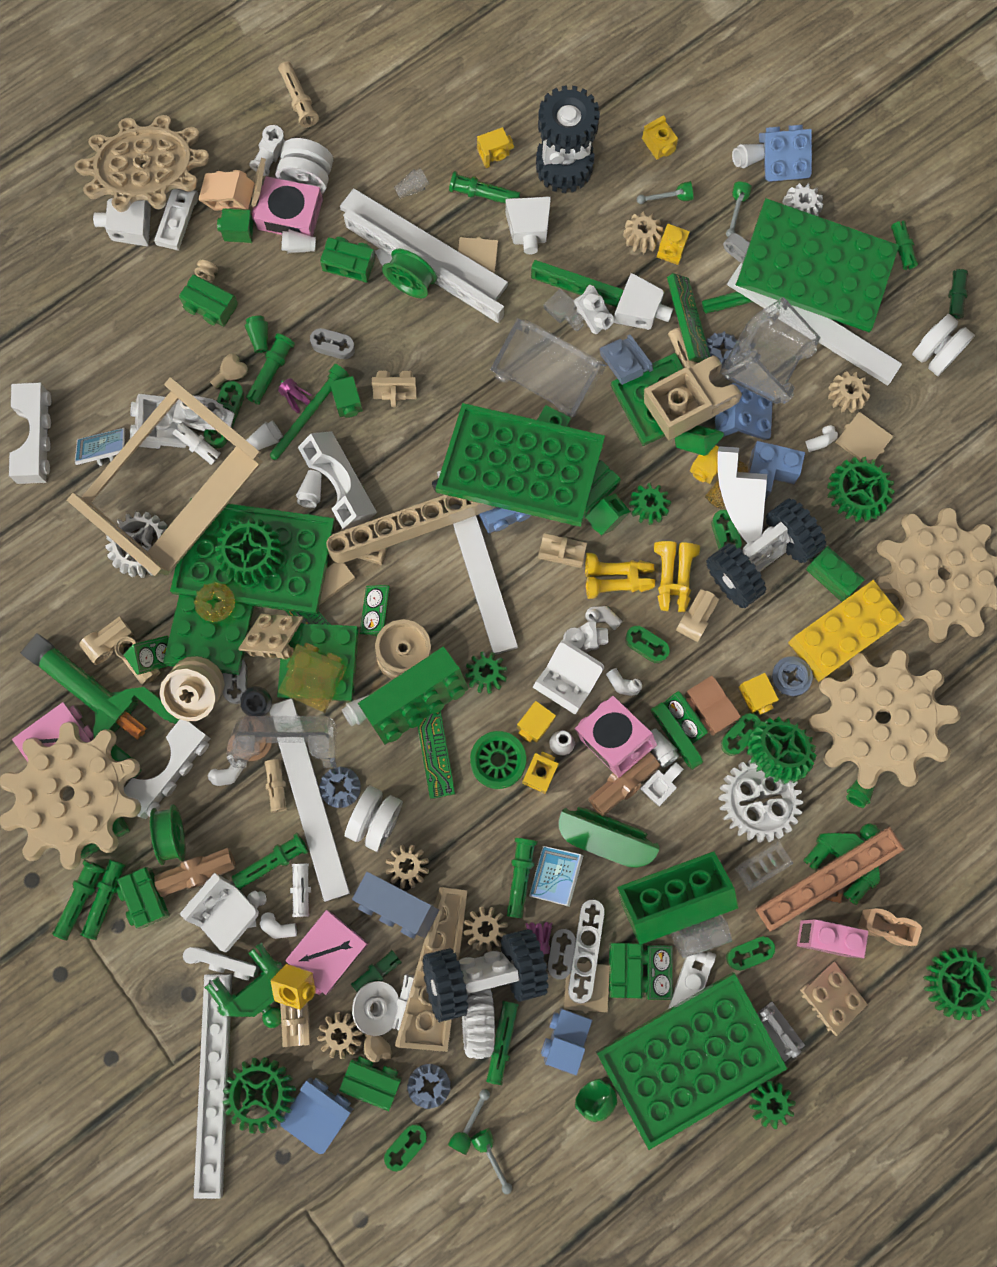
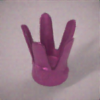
M292 378L285 381L281 380L282 384L278 391L287 399L292 410L299 414L300 409L293 396L308 405L310 400L301 391L309 396H312V394L298 387Z
M530 922L529 925L525 923L526 928L533 930V933L536 934L543 954H550L549 938L553 922L550 924L546 922L543 930L540 923H537L536 927L533 922Z

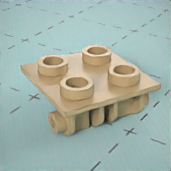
M260 614L240 645L239 651H246L252 657L275 658L277 656V658L282 659L292 657L294 650L288 643L304 618L300 616Z
M835 961L810 985L806 984L800 989L803 993L801 995L802 998H805L813 1006L811 1008L812 1011L818 1012L816 1016L818 1018L821 1017V1020L827 1026L826 1029L828 1031L831 1030L835 1036L868 1005Z

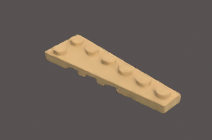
M439 888L434 906L439 909V912L423 944L396 1039V1047L448 1052L451 1020L438 1022L435 1018V1013L432 1011V1005L429 1002V995L426 991V982L424 981L423 955L451 948L456 953L457 960H459L467 890Z

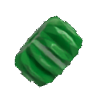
M648 483L646 489L640 485L637 488L638 492H632V501L629 502V507L634 509L631 513L632 517L640 515L639 523H642L644 519H647L649 525L653 524L654 519L660 523L663 519L662 516L668 515L669 510L667 507H670L671 501L666 499L668 491L660 493V485H657L656 489H652V484ZM648 501L653 502L651 507L646 505Z
M482 651L480 652V660L473 655L471 660L474 664H466V669L471 672L466 673L465 678L473 679L469 683L470 688L479 685L478 693L481 694L483 688L487 687V693L492 694L491 686L500 690L501 685L498 681L506 682L507 677L502 675V673L507 672V667L500 666L503 663L501 657L494 661V652L490 653L489 658H485V652ZM486 668H489L490 673L493 674H488L486 678L482 677V672L480 671H485Z
M766 1081V1090L761 1084L758 1085L759 1095L753 1092L750 1094V1097L755 1099L756 1102L750 1103L749 1108L757 1110L752 1117L755 1120L761 1119L763 1127H767L771 1123L773 1129H778V1120L786 1126L788 1121L784 1116L786 1114L790 1117L794 1116V1112L789 1110L788 1107L796 1105L794 1100L788 1099L792 1092L789 1089L783 1091V1084L780 1082L774 1087L772 1081ZM771 1098L777 1102V1107L773 1106L775 1109L773 1111L767 1107V1102L771 1103Z

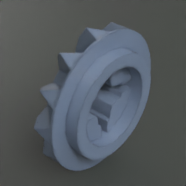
M724 331L719 334L714 333L710 338H707L706 343L710 357L716 356L722 363L721 369L730 368L739 361L742 351L740 342L735 339L734 335H728ZM722 343H724L725 349L729 350L725 352L723 358L721 351L717 349L720 348Z
M794 656L785 657L778 661L774 666L771 676L774 687L781 691L782 694L792 697L806 692L811 686L813 679L810 666L803 659ZM797 668L795 677L798 681L794 680L787 685L788 676L785 675V672L790 673Z
M344 767L330 769L322 776L319 786L323 800L336 808H344L354 803L359 796L361 788L357 775L351 769ZM344 780V786L349 793L340 791L333 797L336 788L331 781L340 783Z
M434 1064L419 1066L412 1072L408 1081L409 1097L417 1106L431 1109L439 1107L447 1099L450 1092V1080L447 1073L441 1067ZM423 1076L429 1082L439 1080V1083L433 1088L435 1097H432V1094L428 1091L419 1093L425 1085Z

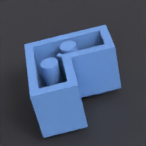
M756 442L751 452L747 473L767 474L765 501L771 493L774 480L795 484L801 474L805 452L765 442Z
M560 1008L559 1013L554 1012L549 1028L553 1029L551 1038H545L541 1050L545 1064L577 1076L585 1051L584 1044L592 1020Z

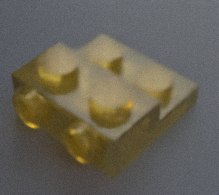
M305 643L304 647L297 644L288 662V671L278 692L326 713L347 667L341 664L342 659L334 654L328 653L325 657L318 653L319 648L309 643Z

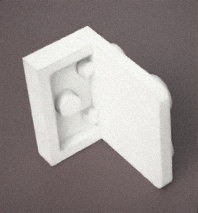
M562 640L533 688L573 714H576L604 670V665L566 640Z
M216 873L205 882L200 891L180 913L186 921L201 927L213 943L223 952L230 950L259 914L254 905L231 881Z

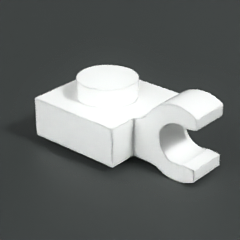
M674 763L664 775L657 770L640 789L657 806H660L677 788L672 781L683 771V768L678 763Z

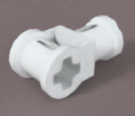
M269 125L263 130V138L258 145L260 150L255 160L250 162V167L256 172L261 158L266 159L263 176L269 175V168L272 162H276L281 155L285 143L283 131L279 126Z

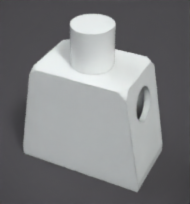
M550 197L506 199V217L513 243L523 244L524 253L526 254L537 253V243L546 242Z
M113 198L107 201L106 213H94L95 227H105L111 240L148 246L151 212L149 201L137 200L130 205L127 211L118 212L112 206Z
M631 273L615 311L614 323L649 330L652 328L655 318L669 322L673 308L661 304L664 295L662 289Z

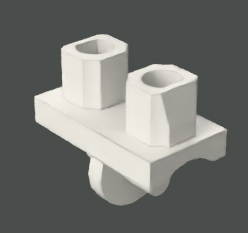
M589 285L586 291L574 300L577 306V313L584 318L592 333L598 334L602 329H608L615 322L614 317L607 310L603 298L598 294L594 286Z
M587 622L579 628L567 630L563 640L587 653L591 650H597L599 645L608 643V629L596 628V622Z

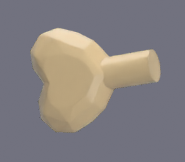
M228 354L221 363L220 373L210 383L217 389L226 380L233 381L243 378L247 374L248 367L245 363L240 362L236 354Z
M365 1034L364 1054L371 1062H378L380 1059H391V1047L383 1037Z

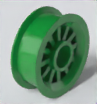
M394 249L391 253V261L385 263L382 267L385 277L397 289L415 298L427 297V288L437 281V275L433 268L421 257L408 250Z
M493 731L484 734L475 742L471 750L470 764L472 772L481 784L492 789H504L514 785L523 775L526 766V752L522 743L512 734L503 731ZM494 742H499L498 749L495 748ZM502 743L507 744L504 750H502ZM490 744L492 751H489L486 746ZM510 748L514 750L513 752L507 754ZM483 751V752H485L488 756H482V755H480V754H481V752ZM493 755H503L506 760L505 763L499 767L494 766L491 763ZM517 756V760H511L509 758ZM479 760L488 762L480 765ZM508 764L516 765L515 769L511 768ZM490 767L486 773L483 772L482 769ZM504 769H507L511 774L507 776ZM493 770L495 771L494 778L489 776ZM498 771H501L503 778H498Z
M172 804L170 809L161 811L152 808L150 812V833L158 862L164 865L166 860L175 858L184 861L186 855L185 834L177 806Z

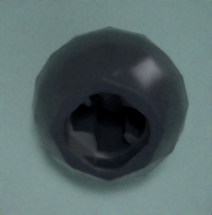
M260 686L247 688L240 698L242 711L252 718L265 716L272 706L270 693Z

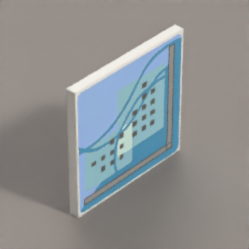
M125 428L77 439L75 464L78 465L97 460V463L102 466V459L109 457L111 462L114 456L125 446Z
M543 846L529 896L570 907L583 855Z

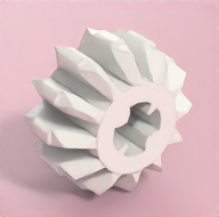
M799 183L796 185V188L791 187L788 190L787 195L784 196L783 204L818 216L823 208L821 203L823 195L817 194L818 188L810 189L809 183L804 188Z

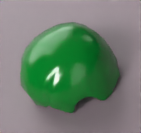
M595 1079L587 1083L580 1089L575 1098V1108L586 1120L591 1122L606 1120L614 1113L618 1103L616 1091H614L610 1084L604 1083L601 1079Z

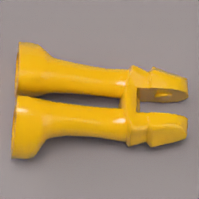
M673 541L654 543V552L661 556L662 561L660 587H658L660 595L657 596L662 611L668 612L670 595L678 596L677 611H686L691 599L689 598L691 592L689 588L691 564L693 558L700 554V545L686 542L679 543L678 582L673 584L677 543Z
M586 553L585 577H587V599L597 598L600 593L627 590L635 592L639 590L644 592L655 588L654 579L638 577V574L654 572V564L639 560V562L631 560L630 562L604 563L599 561L595 553ZM627 575V579H598L596 576Z

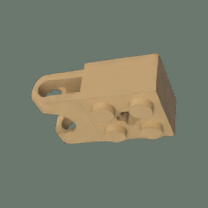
M711 356L690 368L685 367L644 389V403L668 441L733 407L740 401L742 393L736 385L731 384L721 388L711 383L721 372L722 363L718 357Z

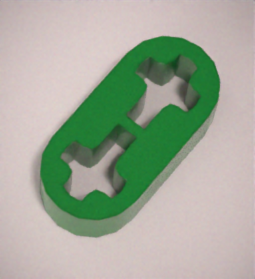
M717 511L712 518L711 526L718 549L722 548L727 542L726 536L729 537L731 543L735 542L737 549L741 548L740 534L732 522L728 511ZM720 517L729 521L726 524V531L722 524L717 523Z
M633 626L627 631L625 642L629 648L653 663H662L667 659L670 649L664 640L641 626ZM641 633V640L646 642V645L641 641L633 643L631 634ZM648 645L654 648L661 646L663 648L661 652L664 656L659 654L655 657L653 655L654 650L648 647Z
M750 713L745 714L726 733L720 745L725 754L735 756L745 749L750 733L753 730L750 729L745 734L741 731L746 725L743 721L749 722L752 720L754 722L753 728L755 729L761 723L758 716ZM738 735L741 738L736 744L738 750L736 748L730 750L727 747L729 745L727 739L733 740Z
M756 937L729 949L726 954V962L733 970L741 971L772 958L775 954V944L768 937ZM760 941L762 944H768L769 946L766 949L765 956L762 953L753 954L752 950L759 947L758 942ZM736 951L739 954L748 952L749 957L742 960L743 965L741 966L738 963L732 962V959L735 958L734 952Z
M417 1123L410 1124L387 1149L384 1155V1162L389 1170L401 1171L421 1150L427 1140V1132L424 1126ZM411 1130L415 1133L419 1130L421 1132L419 1137L421 1142L414 1141L408 1147L406 1145L410 1138L408 1132ZM403 1147L406 1150L401 1157L403 1163L396 1162L392 1164L390 1162L392 1159L390 1153L393 1151L396 1154Z

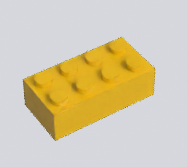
M872 580L795 635L788 643L799 658L803 659L810 666L813 676L820 682L905 619L876 582Z

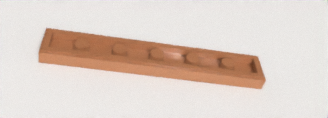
M887 827L761 904L755 910L771 932L905 849L891 828Z

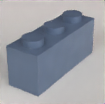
M366 872L352 898L353 901L360 904L359 910L372 916L373 912L381 915L379 921L390 927H393L395 923L402 927L400 932L415 939L416 935L426 938L439 912V909L369 872Z

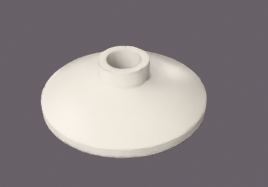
M373 981L364 985L356 994L352 1014L356 1026L363 1033L370 1036H380L393 1028L398 1008L396 1002L399 997L391 985L381 981ZM373 1003V1004H374V1009H373V1011L371 1012V1011H370V1007H371V1004Z

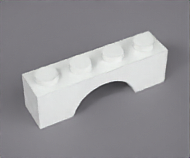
M41 383L11 384V407L19 416L28 419L30 425V432L26 442L17 450L10 452L9 477L17 484L46 483L47 474L50 473V464L47 460V451H50V440L47 437V430L51 427V419L48 414V406L51 405V395Z
M333 432L311 433L298 449L308 467L323 473L334 485L337 492V503L332 508V511L342 529L352 528L368 522L377 512Z
M180 719L166 736L171 749V757L166 769L152 779L140 780L132 778L125 786L124 793L128 797L137 799L141 804V811L137 815L140 818L147 819L148 816L150 817L152 808L157 810L160 808L159 802L163 797H168L177 786L175 784L181 775L185 776L193 766L192 761L197 755L201 756L209 747L208 741L211 738L189 721Z

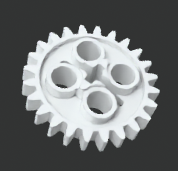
M751 760L748 761V767L744 762H741L738 765L739 770L734 767L730 771L732 776L727 775L724 778L727 784H723L720 787L726 793L718 797L719 800L725 801L720 810H727L728 812L723 819H732L733 822L729 828L732 829L738 826V835L740 836L747 832V840L749 841L755 835L758 843L762 842L764 837H766L768 842L774 840V835L780 839L784 836L783 831L789 833L792 831L790 825L798 823L794 816L802 814V811L796 808L803 804V801L796 799V796L801 794L802 791L794 790L793 788L798 781L794 784L789 781L785 785L781 780L774 783L771 776L764 779L765 773L762 770L756 772L758 766L750 764ZM765 780L773 783L774 791L766 788ZM741 785H746L750 789V796L744 795L741 792ZM774 795L782 796V799H770L764 804L761 801L745 806H740L739 802L753 801L757 797L759 799H766ZM772 805L780 808V816H776L772 812ZM748 809L756 813V821L748 818Z

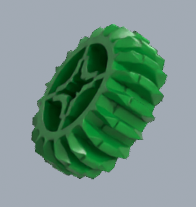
M865 456L862 457L860 462L857 457H853L850 462L845 460L842 462V466L839 465L834 469L835 473H832L829 477L831 482L827 484V489L831 490L827 498L835 499L831 503V507L837 505L840 507L837 514H841L844 511L847 513L845 515L846 519L853 515L855 522H859L861 518L867 522L871 517L876 519L880 516V513H884L887 510V506L892 503L893 499L890 497L894 495L895 490L890 488L894 485V481L887 480L890 472H882L884 465L875 466V459L867 463ZM844 477L848 479L847 484L849 485V490L846 493L843 489ZM874 486H876L878 490L877 502H875L873 499L874 494L872 492V489Z
M249 517L247 523H245L240 518L239 525L237 526L230 522L232 529L230 531L223 529L222 532L225 537H217V541L221 545L215 547V551L219 554L215 559L218 563H221L219 565L220 570L226 571L225 575L228 578L234 577V581L237 583L243 579V582L249 585L251 578H253L254 582L259 584L260 576L268 579L267 572L269 570L272 573H276L273 565L281 564L278 556L283 555V550L279 548L283 543L281 539H277L279 537L276 530L272 531L273 527L270 524L264 525V521L261 519L255 523V520ZM255 535L264 537L267 540L268 547L257 544ZM231 555L242 558L243 568L232 563ZM259 559H263L260 563H258L257 565H255V563H256Z
M780 717L774 720L769 718L765 722L759 723L750 733L747 742L749 747L747 755L752 756L750 764H757L756 772L762 770L765 773L764 779L771 776L774 783L781 780L784 785L789 783V781L794 784L799 779L805 778L814 767L817 755L814 753L816 746L811 744L813 737H807L805 735L807 729L800 730L798 723L791 724L789 718L784 720V722Z
M951 947L949 948V954L945 950L940 951V958H931L935 967L931 965L926 967L931 972V976L926 975L923 977L924 980L930 981V986L924 987L925 991L933 993L928 997V1000L930 1002L937 1001L935 1009L938 1011L943 1010V1015L946 1017H950L953 1014L955 1020H961L962 1016L965 1020H971L972 1014L975 1017L982 1016L981 1009L985 1011L990 1009L986 1001H995L990 992L997 991V987L991 986V982L996 981L997 978L988 974L993 970V967L990 965L984 966L986 962L985 957L977 958L976 951L971 950L968 953L967 948L960 947L959 950ZM958 961L963 962L962 967H958L954 974L945 971L951 964ZM974 972L978 979V986L973 981ZM953 979H961L960 982L968 988H960L957 981ZM942 981L948 986L947 996L944 993ZM967 993L975 995L974 999L968 1004L957 1006L959 1000H963Z
M263 1057L261 1063L258 1058H252L251 1066L246 1061L242 1062L243 1071L238 1068L233 1069V1073L237 1076L235 1079L227 1078L226 1081L232 1085L230 1089H223V1093L229 1094V1098L224 1099L222 1102L224 1105H231L225 1113L229 1116L235 1114L231 1123L236 1125L240 1122V1130L245 1131L249 1126V1133L255 1134L258 1128L260 1133H266L267 1124L272 1130H275L277 1128L275 1119L284 1123L286 1119L282 1115L283 1111L286 1113L292 1112V1109L287 1107V1102H295V1098L289 1096V1092H294L296 1087L287 1086L293 1080V1077L291 1075L284 1076L287 1068L282 1066L278 1069V1061L273 1060L269 1065V1058ZM261 1072H267L271 1075L268 1080L264 1079L260 1084L250 1079L251 1076ZM277 1083L279 1095L275 1104L272 1100V1092L276 1088L275 1084ZM242 1087H244L247 1094L246 1099L242 1103L243 1107L240 1101ZM255 1089L264 1092L261 1094L264 1095L263 1101L255 1100V1097H257ZM259 1106L269 1112L268 1115L258 1119H253L247 1115L251 1110L254 1111Z

